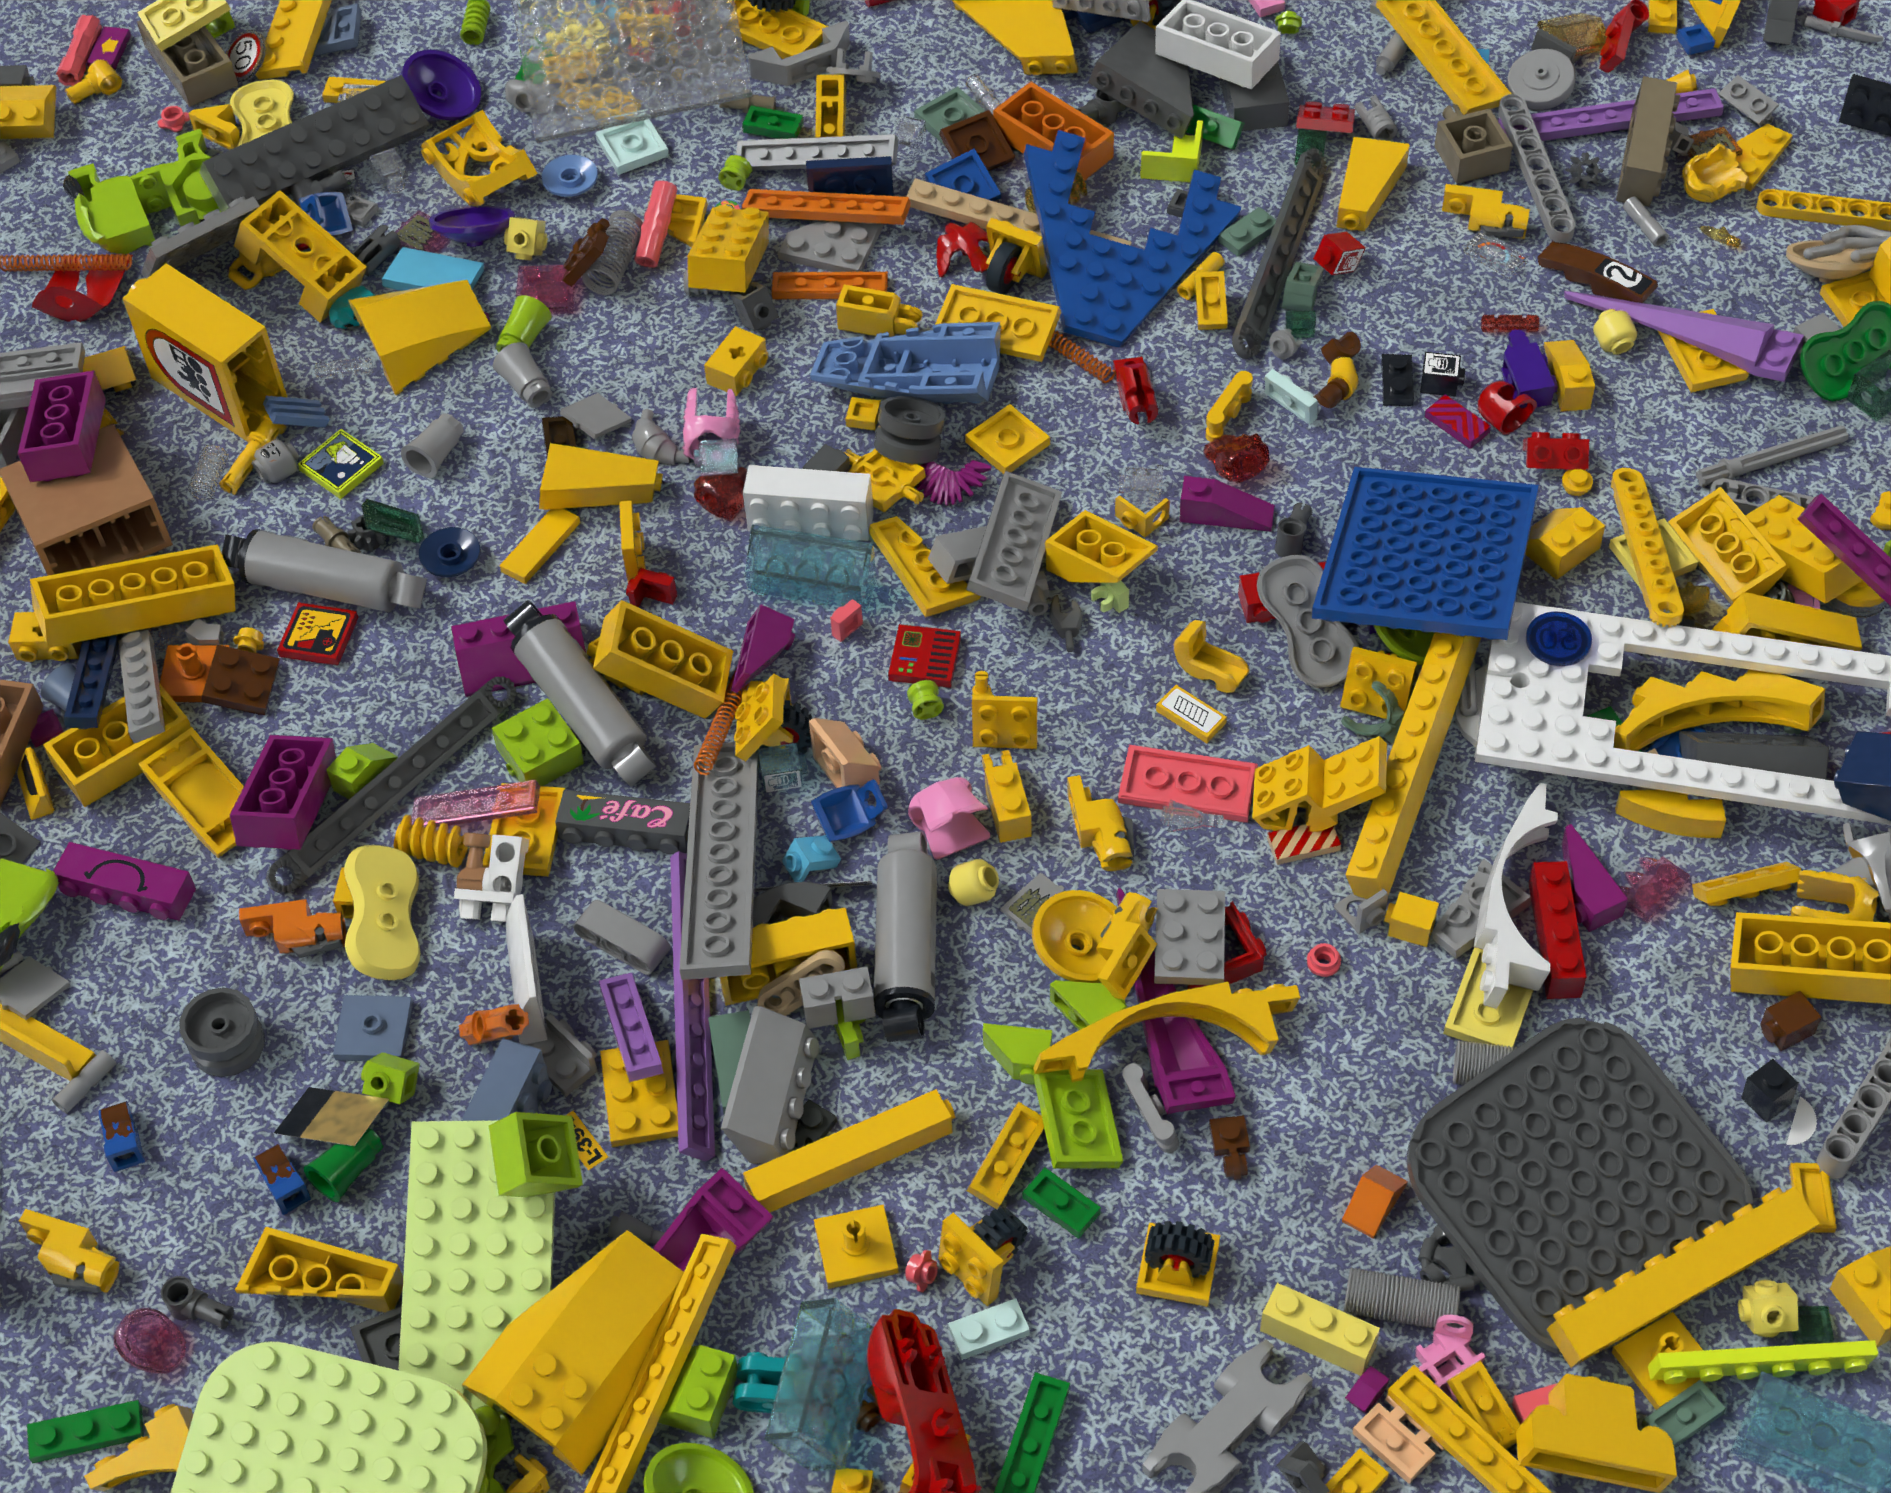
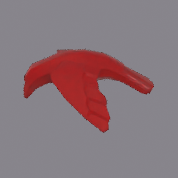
M953 222L945 225V234L940 235L937 241L936 256L939 277H944L947 273L950 259L958 251H962V255L968 256L973 271L976 273L985 272L989 266L986 264L988 258L980 249L978 242L985 241L989 243L987 232L973 222L968 223L964 227Z

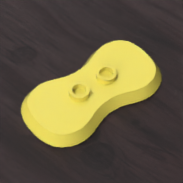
M261 80L246 84L233 93L230 105L232 106L233 113L242 125V135L238 146L292 123L290 108L294 94L292 88L287 83L280 80Z
M380 845L357 847L347 857L344 867L345 879L354 903L353 919L345 939L348 959L359 972L372 978L382 980L407 978L415 972L421 955L419 942L411 923V906L419 886L416 866L406 853L395 848Z

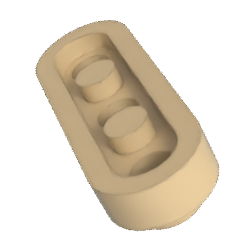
M830 950L817 952L765 985L759 992L757 1006L787 1016L803 1006L798 979L844 971L845 962L838 953Z

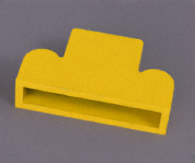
M1565 1374L1549 1392V1405L1542 1404L1537 1406L1517 1429L1518 1465L1656 1493H1661L1677 1477L1674 1445L1670 1436L1656 1426H1647L1641 1431L1638 1430L1634 1390L1630 1386L1602 1381L1593 1376L1582 1377Z

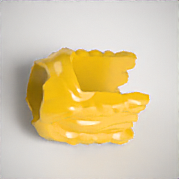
M1803 870L1799 873L1797 897L1846 904L1850 913L1841 914L1825 910H1815L1804 906H1794L1791 909V916L1873 922L1879 894L1877 890L1859 876L1848 877L1833 872Z

